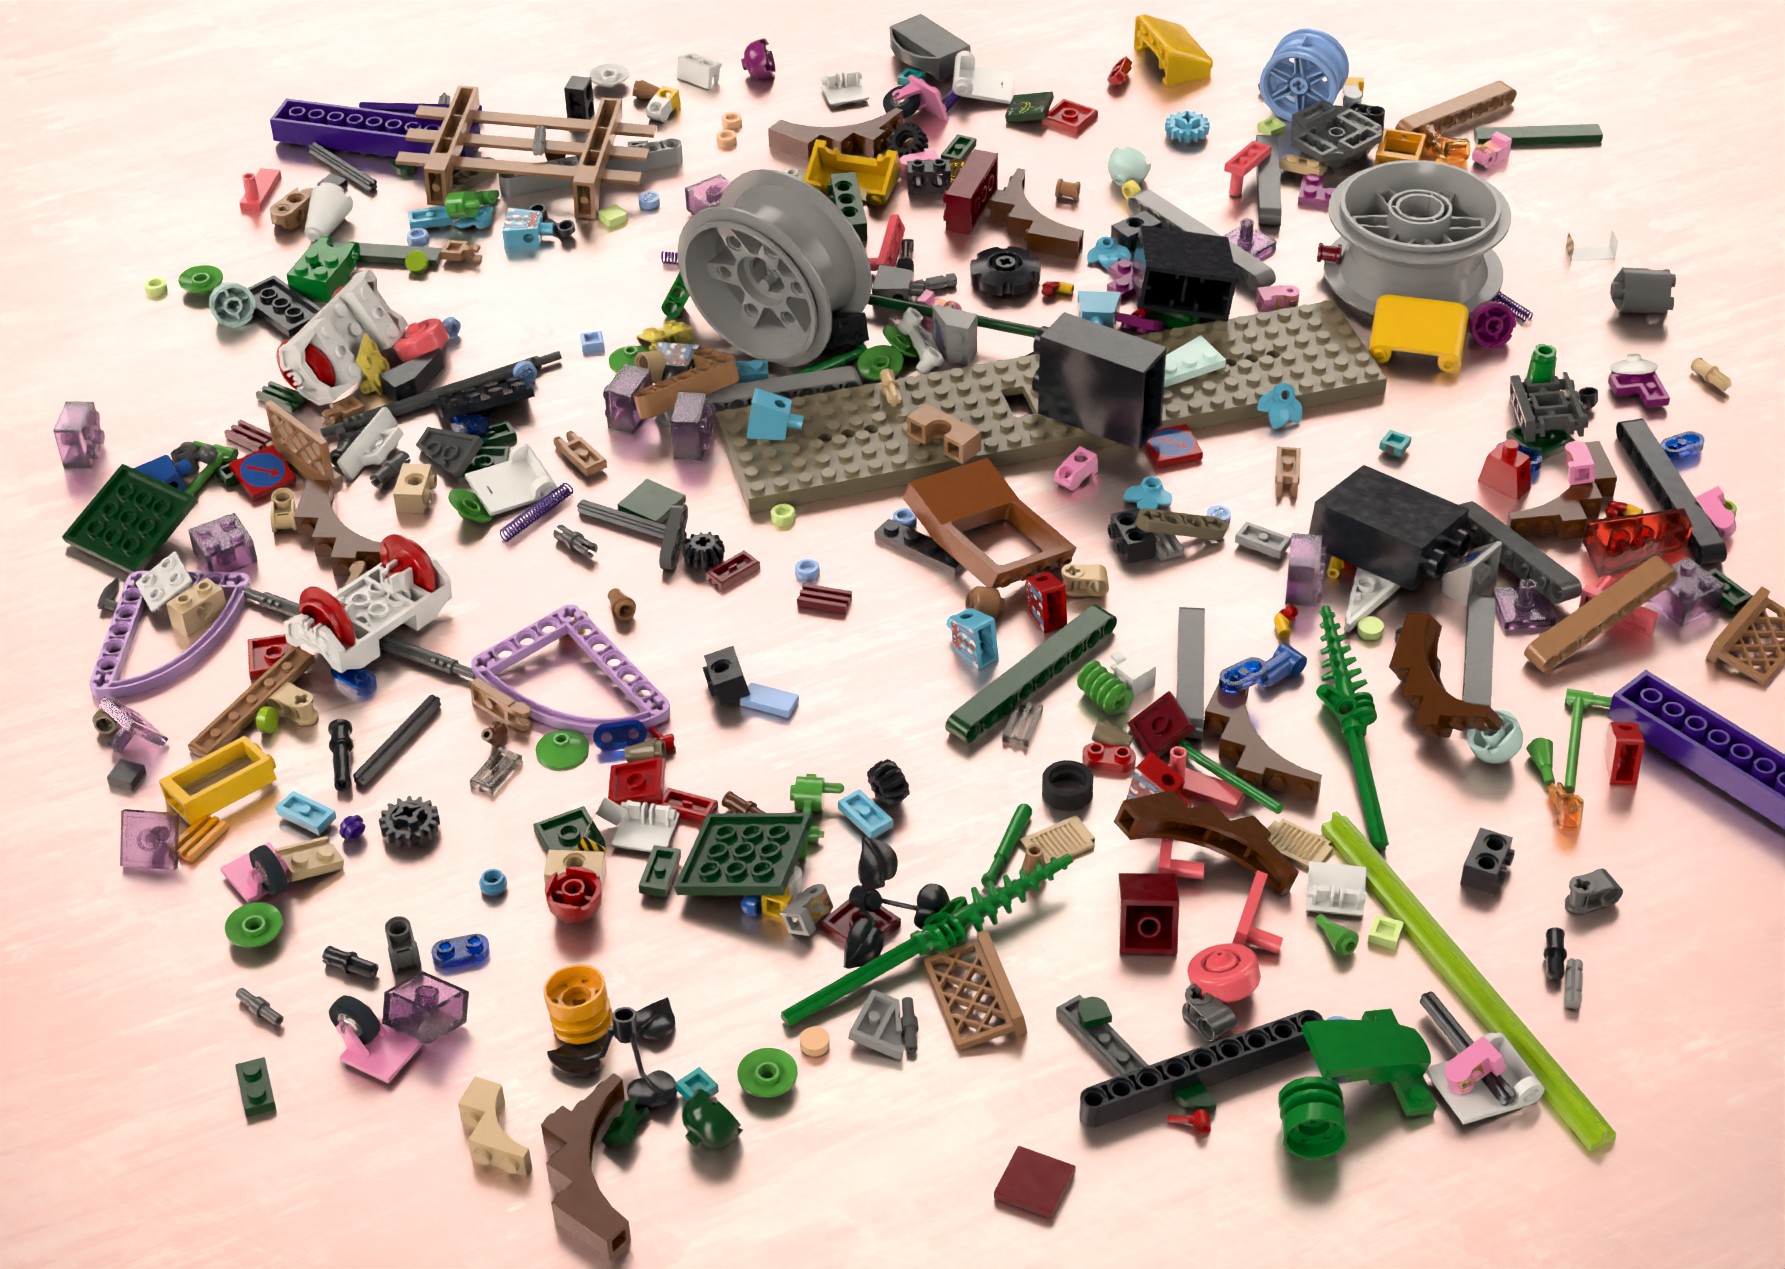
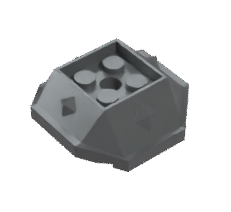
M1323 100L1292 115L1291 145L1308 155L1310 159L1327 164L1334 171L1366 156L1383 139L1382 127L1378 123L1350 108L1330 105V102Z

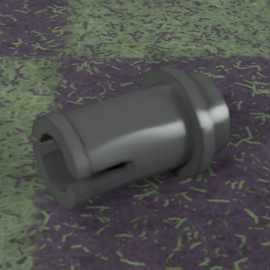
M342 439L338 447L330 452L331 463L334 466L339 467L337 461L353 443L351 440Z

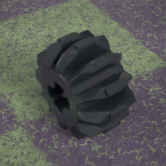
M701 531L698 535L691 534L690 538L685 539L682 550L684 561L688 564V567H695L696 571L700 569L707 571L708 568H713L723 562L725 545L719 535H712L711 531L707 534H703Z
M890 759L881 760L867 771L868 783L875 794V798H878L881 804L887 807L896 806L910 795L909 783L896 762Z

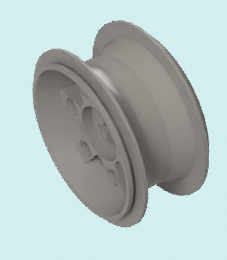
M1401 160L1379 164L1359 171L1346 178L1333 191L1329 200L1328 213L1334 229L1341 236L1331 246L1342 245L1339 265L1335 264V262L1324 261L1323 270L1325 279L1331 289L1348 304L1374 315L1377 299L1384 294L1461 303L1468 308L1469 314H1471L1475 307L1483 302L1492 301L1499 293L1504 279V269L1500 258L1492 248L1498 245L1507 235L1511 226L1512 212L1504 195L1485 179L1470 171L1445 163L1424 160Z
M756 169L740 174L724 190L720 199V205L718 207L706 208L693 215L683 226L679 235L677 246L679 269L693 303L703 318L722 338L752 357L768 360L784 367L807 364L816 359L825 349L831 335L832 317L862 313L869 302L872 290L871 268L859 235L842 211L827 196L814 186L791 174L771 169Z

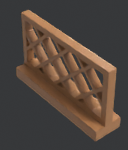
M273 401L265 402L272 441L267 443L266 447L273 444L288 467L305 481L307 479L331 480L333 488L342 484V475L332 468L328 442Z
M1761 586L1714 640L1705 658L1713 663L1721 659L1764 686L1785 661V644H1779L1777 638H1785V608L1769 599L1768 596L1771 591ZM1768 608L1775 612L1778 617H1768L1766 609ZM1754 624H1764L1766 631L1756 630ZM1771 624H1781L1783 631H1774ZM1742 638H1752L1754 644H1744ZM1760 638H1770L1772 644H1762ZM1729 652H1740L1742 658H1736L1729 654ZM1748 652H1758L1760 658H1750ZM1765 652H1775L1777 658H1767ZM1753 666H1763L1766 673L1763 675L1755 670Z
M988 930L976 933L978 940L923 959L959 1051L1014 1031L1017 1037L1028 1033L1023 1012ZM976 951L977 957L972 964L961 960L964 955ZM943 962L950 964L945 973L935 971L932 967ZM956 967L968 970L963 979L952 976ZM974 973L986 976L982 985L970 982ZM947 982L959 986L954 995L942 991ZM965 988L977 991L972 1001L961 998ZM984 994L995 997L990 1007L979 1003ZM956 1004L968 1007L962 1017L951 1013ZM974 1010L986 1013L981 1023L969 1019ZM992 1016L1002 1018L1006 1023L997 1027L988 1025ZM964 1026L977 1029L974 1035L961 1039L960 1033Z

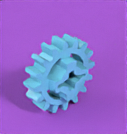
M1188 110L1183 111V113L1177 111V114L1171 113L1170 117H1166L1164 131H1166L1167 136L1171 135V139L1178 138L1179 142L1182 140L1187 143L1191 140L1197 142L1198 138L1205 139V135H1209L1210 121H1208V117H1203V113L1196 114V111L1191 113Z

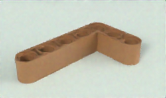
M702 348L694 351L692 356L695 368L633 394L639 418H652L738 382L740 377L735 357L712 348Z

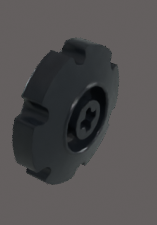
M1019 247L988 248L979 252L977 259L971 260L970 279L972 283L978 284L981 291L992 295L1003 296L1004 294L1019 295L1033 289L1034 283L1039 282L1041 278V263L1039 259L1031 257L1030 251Z

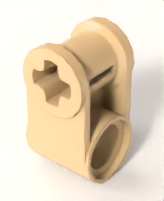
M649 351L636 355L633 374L630 379V384L633 388L642 390L653 385V383L661 382L666 366V358L661 351Z
M279 488L271 495L270 523L273 533L281 529L293 528L294 531L297 530L294 519L297 509L291 489Z
M1066 564L1062 567V583L1066 586V597H1102L1109 592L1110 588L1105 566L1101 564Z
M290 682L285 683L267 699L268 706L275 707L280 717H284L299 726H309L318 720L317 710L312 705L314 701L312 694L296 687Z

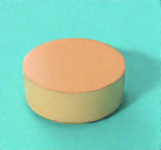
M728 112L722 116V126L730 130L738 129L742 126V116L736 112Z
M732 130L718 132L716 135L717 145L725 148L736 145L737 134Z
M809 1027L800 1035V1048L806 1055L820 1056L825 1054L830 1047V1036L824 1028Z

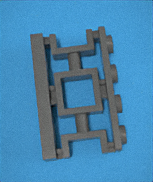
M1562 372V379H1558V376H1553L1552 382L1534 384L1530 383L1529 378L1524 379V382H1522L1520 375L1510 376V399L1525 442H1535V434L1545 437V430L1568 429L1569 434H1574V431H1577L1579 437H1584V428H1588L1587 413L1584 414L1583 403L1579 402V393L1575 391L1574 380H1570L1568 372Z

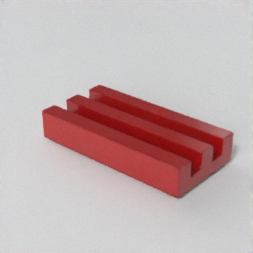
M669 787L663 794V802H658L657 804L672 806V809H676L680 813L679 818L703 824L706 815L714 813V810L717 811L719 807L718 800Z

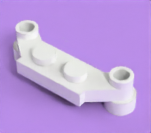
M909 307L903 314V320L897 328L904 335L910 336L913 342L912 345L919 354L920 362L916 366L918 371L922 374H928L935 366L940 367L944 359L932 335L919 325L923 316L914 308Z

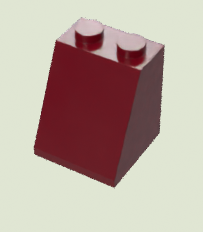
M1118 873L1119 953L1178 954L1179 895L1176 874Z

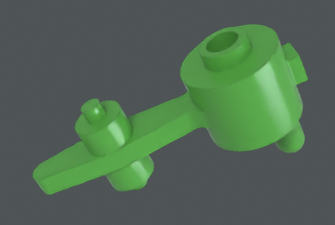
M498 190L451 192L446 196L445 209L448 216L453 220L473 218L477 215L481 205L494 204L500 194Z
M806 773V776H796L795 785L791 784L790 801H794L795 810H802L803 813L812 814V811L823 812L825 793L841 794L844 792L845 787L842 783L825 782V777H817V774ZM819 825L811 826L798 860H806L809 842L819 843V838H824L825 832L820 831Z

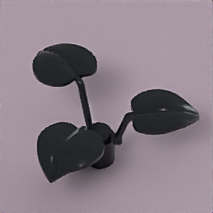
M862 838V851L858 863V878L862 885L854 886L849 894L850 904L853 907L859 908L858 913L866 918H859L855 921L848 933L843 959V967L846 969L861 967L881 954L884 942L883 933L880 929L874 928L876 920L868 912L878 910L882 904L916 911L914 924L922 930L923 926H925L924 921L929 916L938 913L950 902L946 889L935 883H929L921 888L917 895V905L882 898L879 891L875 889L883 888L885 881L892 879L896 875L898 858L891 846L874 838Z
M668 997L638 1011L630 1007H620L614 1010L612 1013L613 1026L607 1028L608 1034L602 1050L598 1043L592 1041L579 1045L567 1043L555 1050L547 1051L550 1062L559 1071L570 1076H586L600 1068L599 1059L606 1056L614 1036L620 1043H631L641 1077L629 1083L627 1088L629 1099L637 1097V1105L653 1107L670 1103L677 1096L676 1081L668 1072L656 1070L648 1075L645 1074L636 1042V1037H641L642 1035L647 1039L653 1040L666 1037L673 1032L676 1021Z

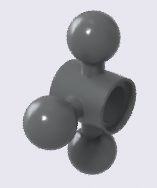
M187 441L174 449L170 455L174 464L185 458L189 460L194 471L183 476L186 477L200 469L198 461L205 464L215 462L218 452L212 445H204L198 451L194 443Z

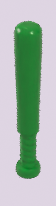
M860 344L853 351L847 352L844 355H837L795 374L842 367L845 363L860 357L868 348L865 344Z
M1021 803L1017 806L994 854V860L988 872L984 873L981 877V883L986 888H988V881H992L995 887L998 884L997 877L999 872L1008 861L1032 816L1033 810L1030 805Z

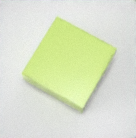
M1274 116L1257 122V130L1264 135L1277 136L1286 132L1287 125Z
M615 204L599 210L598 218L611 228L628 221V214Z
M1376 914L1367 942L1396 950L1404 922Z

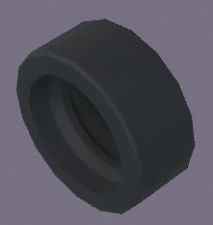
M1074 760L1054 762L1046 767L1042 774V797L1047 804L1058 810L1074 811L1081 809L1089 804L1093 797V774L1083 763ZM1061 780H1073L1079 782L1083 787L1074 791H1062L1055 788L1052 784Z

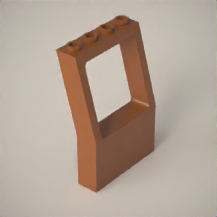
M988 458L911 481L903 496V500L932 539L986 587L1005 588L1011 583L1020 580L1026 581L1028 577L1046 573L1058 567L1062 568L1064 565L1072 562V557L1077 549L1075 545L1018 498ZM1005 519L1041 548L1043 552L999 565L961 532Z

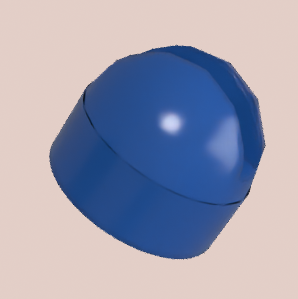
M749 895L743 898L741 909L746 915L760 917L762 915L761 895Z

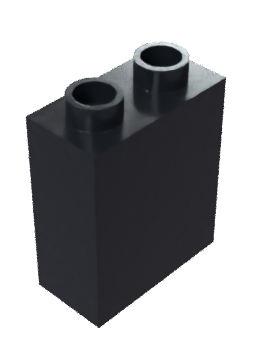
M1140 225L1132 264L1138 309L1228 321L1237 283L1229 238Z
M1063 312L1050 327L1042 326L1036 333L1033 342L1034 353L1040 355L1039 368L1035 372L1032 381L1033 391L1039 393L1038 414L1140 450L1162 425L1167 347Z
M1363 464L1315 501L1306 544L1413 591L1428 577L1438 579L1444 572L1448 560L1452 557L1460 559L1464 556L1470 547L1473 533L1465 529L1469 513L1468 508Z

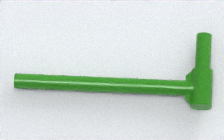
M196 440L192 442L197 446L198 451L204 445H212ZM219 444L212 445L218 452L216 461L208 464L184 492L194 495L223 462L237 460L238 450Z
M1569 688L1566 690L1565 703L1573 706L1564 791L1568 794L1575 792L1584 708L1592 707V705L1610 708L1612 697L1594 695V692Z

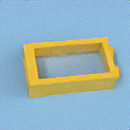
M243 736L158 781L165 802L191 826L201 817L209 813L212 815L276 781L277 778L274 771L276 763L270 754L266 755L262 751L258 743H252L246 736Z

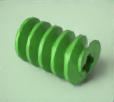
M1090 661L1079 672L1077 677L1078 688L1090 697L1093 702L1097 703L1100 708L1104 709L1108 715L1116 716L1121 714L1131 705L1134 696L1132 690H1129L1125 684H1122L1118 678H1115L1111 672H1108L1106 667L1101 666L1099 661Z

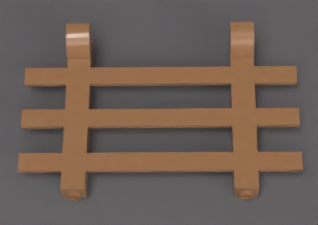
M458 85L449 108L419 105L415 113V118L443 120L439 131L409 128L406 134V141L434 143L430 154L399 151L395 164L424 167L427 205L445 206L446 196L452 192V174L454 169L572 179L575 218L596 219L599 209L601 182L640 185L642 172L606 169L609 158L647 161L650 152L649 148L614 146L616 136L654 138L657 125L621 122L623 118L622 99L601 97L594 120L478 110L480 106L479 87ZM472 123L529 128L544 126L546 129L589 133L586 143L545 141L544 153L581 156L578 167L460 157L463 146L533 152L532 138L469 133Z

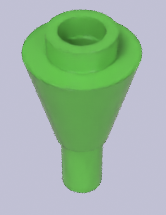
M1543 737L1535 738L1527 745L1526 750L1539 771H1541L1544 784L1551 786L1555 784L1552 771L1553 742Z
M1319 914L1315 918V923L1324 930L1337 955L1345 956L1357 948L1359 936L1356 932L1331 922L1323 914Z

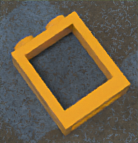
M1384 128L1382 142L1379 143L1376 151L1374 166L1401 160H1422L1426 134ZM1386 150H1393V151H1400V152H1406V153H1413V154H1416V155L1413 156V155H1407V154L1387 152Z

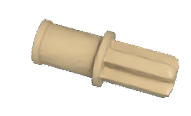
M1697 357L1692 361L1690 365L1691 370L1701 375L1705 382H1711L1723 391L1732 386L1731 379L1720 372L1717 366L1710 365L1701 357Z
M883 369L879 375L882 382L881 390L886 395L888 403L895 407L896 404L902 401L899 392L900 384L895 380L893 370Z

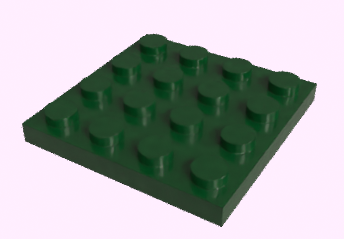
M122 463L62 535V539L65 543L130 574L136 571H143L198 501L193 495Z
M708 813L674 885L676 894L691 896L783 895L813 824L812 814Z

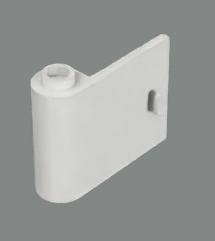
M961 51L956 55L952 87L956 95L1006 104L1011 103L1014 72L975 66V56L969 51Z
M527 443L515 445L509 454V461L465 474V479L490 516L538 502L554 491V489H557L556 483Z
M1488 1033L1484 1037L1503 1055L1506 1070L1500 1075L1516 1093V1098L1512 1104L1507 1106L1501 1105L1481 1079L1475 1082L1473 1089L1466 1094H1456L1451 1091L1445 1075V1067L1449 1061L1429 1066L1425 1072L1463 1125L1529 1106L1539 1100L1544 1093V1086L1503 1033Z

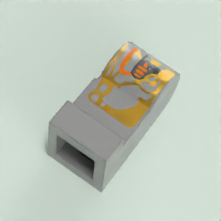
M815 884L800 893L780 914L790 934L810 936L816 930L814 924L822 916L828 914L834 905L825 885ZM791 917H796L798 920L793 922Z

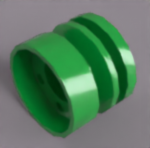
M1319 1076L1295 1079L1284 1085L1278 1095V1107L1282 1120V1139L1286 1150L1295 1156L1305 1159H1320L1341 1151L1348 1142L1349 1134L1347 1120L1344 1115L1343 1092L1339 1085L1331 1079H1323V1077Z

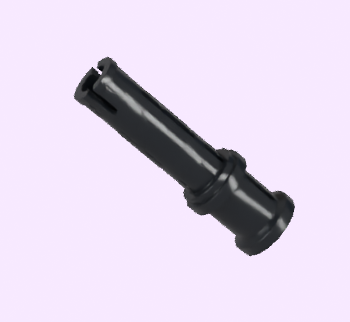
M336 719L328 726V732L331 735L329 749L333 753L334 787L338 791H347L348 788L352 787L350 752L353 749V740L350 738L352 724L346 719Z

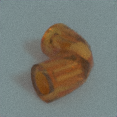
M1435 124L1426 125L1420 130L1421 134H1426L1425 148L1432 154L1445 159H1469L1470 141L1468 138L1455 139L1442 135L1439 127Z

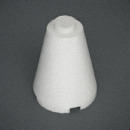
M324 182L320 186L313 188L304 230L305 235L310 241L314 242L315 239L318 240L322 236H329L352 211L354 206L353 199L350 195L347 197L343 193L344 189L340 186Z

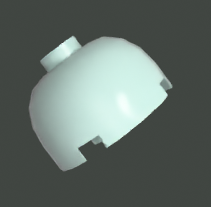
M1117 146L1113 149L1108 160L1107 168L1110 177L1119 186H1122L1128 180H1134L1139 185L1149 174L1151 163L1147 164L1145 161L1147 157L1138 149L1131 146L1119 149L1120 146Z
M228 281L214 288L209 298V307L211 314L218 323L236 328L245 325L251 320L254 309H256V302L253 294L247 287L238 282Z
M1495 710L1503 720L1500 730H1467L1469 738L1467 743L1470 749L1484 762L1491 764L1504 763L1518 754L1522 747L1524 734L1519 721L1514 714L1507 710Z

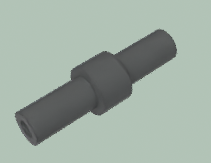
M243 987L237 990L236 998L249 1006V1011L258 1017H264L275 1026H279L283 1022L284 1017L272 1009L270 1003L264 998L254 996Z
M904 997L901 1000L903 1017L900 1019L902 1033L905 1035L906 1051L913 1053L918 1050L916 1036L919 1030L918 1018L914 1014L913 998Z

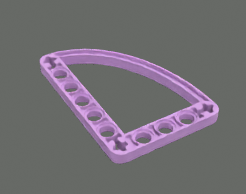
M149 571L131 573L125 582L89 681L93 697L97 699L121 698L146 692L175 679L195 666L220 643L238 619L248 599L245 597V591L242 588H251L249 576L242 572L187 571L192 582H195L192 584L193 586L205 578L212 582H219L217 585L223 588L224 596H231L225 608L212 626L179 656L147 673L119 680L146 606V601L139 588H136L135 582ZM132 598H139L138 600H135V601H128L129 599H132ZM130 614L133 615L132 617H129V618H122V617L125 616V615H130ZM119 632H127L126 634L116 636ZM121 649L116 653H109L111 650ZM114 666V668L111 670H103L106 667Z
M573 604L562 606L481 652L471 660V669L475 674V678H479L492 685L495 689L510 696L515 702H524L527 706L529 705L531 707V716L529 718L554 728L574 730L586 735H625L649 729L651 726L654 727L666 721L671 715L668 699L578 606ZM547 626L555 627V630L546 633L542 631ZM582 629L591 630L587 635L578 634ZM569 634L642 712L619 718H591L564 713L539 704L520 694L499 679L496 674L564 635ZM524 639L534 640L529 645L521 644V641ZM597 644H604L606 646L598 651L592 649ZM503 651L512 652L508 657L498 656ZM612 659H617L620 661V663L615 666H610L607 664V662ZM625 675L635 676L631 681L622 680V677ZM647 690L650 692V694L646 697H639L636 695L639 691Z

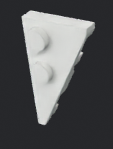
M1357 567L1343 630L1350 632L1358 625V621L1361 618L1367 617L1397 591L1400 586Z

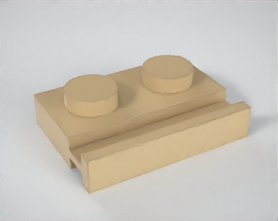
M1288 154L1279 160L1280 169L1304 175L1317 174L1320 177L1328 169V165L1293 154Z
M327 836L275 849V856L280 854L282 860L284 859L287 863V876L291 882L344 868V859L335 846L328 842L329 838Z

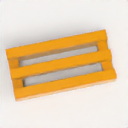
M210 813L199 818L169 846L170 852L191 863L194 862L229 829L227 821L222 820L220 822L216 816L211 818Z

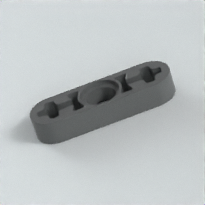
M672 504L659 554V566L661 569L675 570L688 521V507L685 504Z

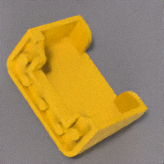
M1146 14L1136 16L1134 48L1137 52L1145 51L1146 47H1150L1159 58V68L1165 71V77H1163L1162 81L1166 86L1211 77V68H1213L1211 56H1208L1185 27L1181 24Z
M816 139L804 181L829 197L827 194V183H830V174L856 172L862 202L870 203L873 206H881L887 202L900 177L902 167L897 151L887 150L884 157L882 154H878L877 159L840 154L838 148L834 147L833 150L827 148L826 141Z
M1384 294L1376 302L1368 351L1377 364H1383L1390 360L1392 350L1439 356L1438 366L1441 370L1460 374L1469 310L1465 305L1456 302Z

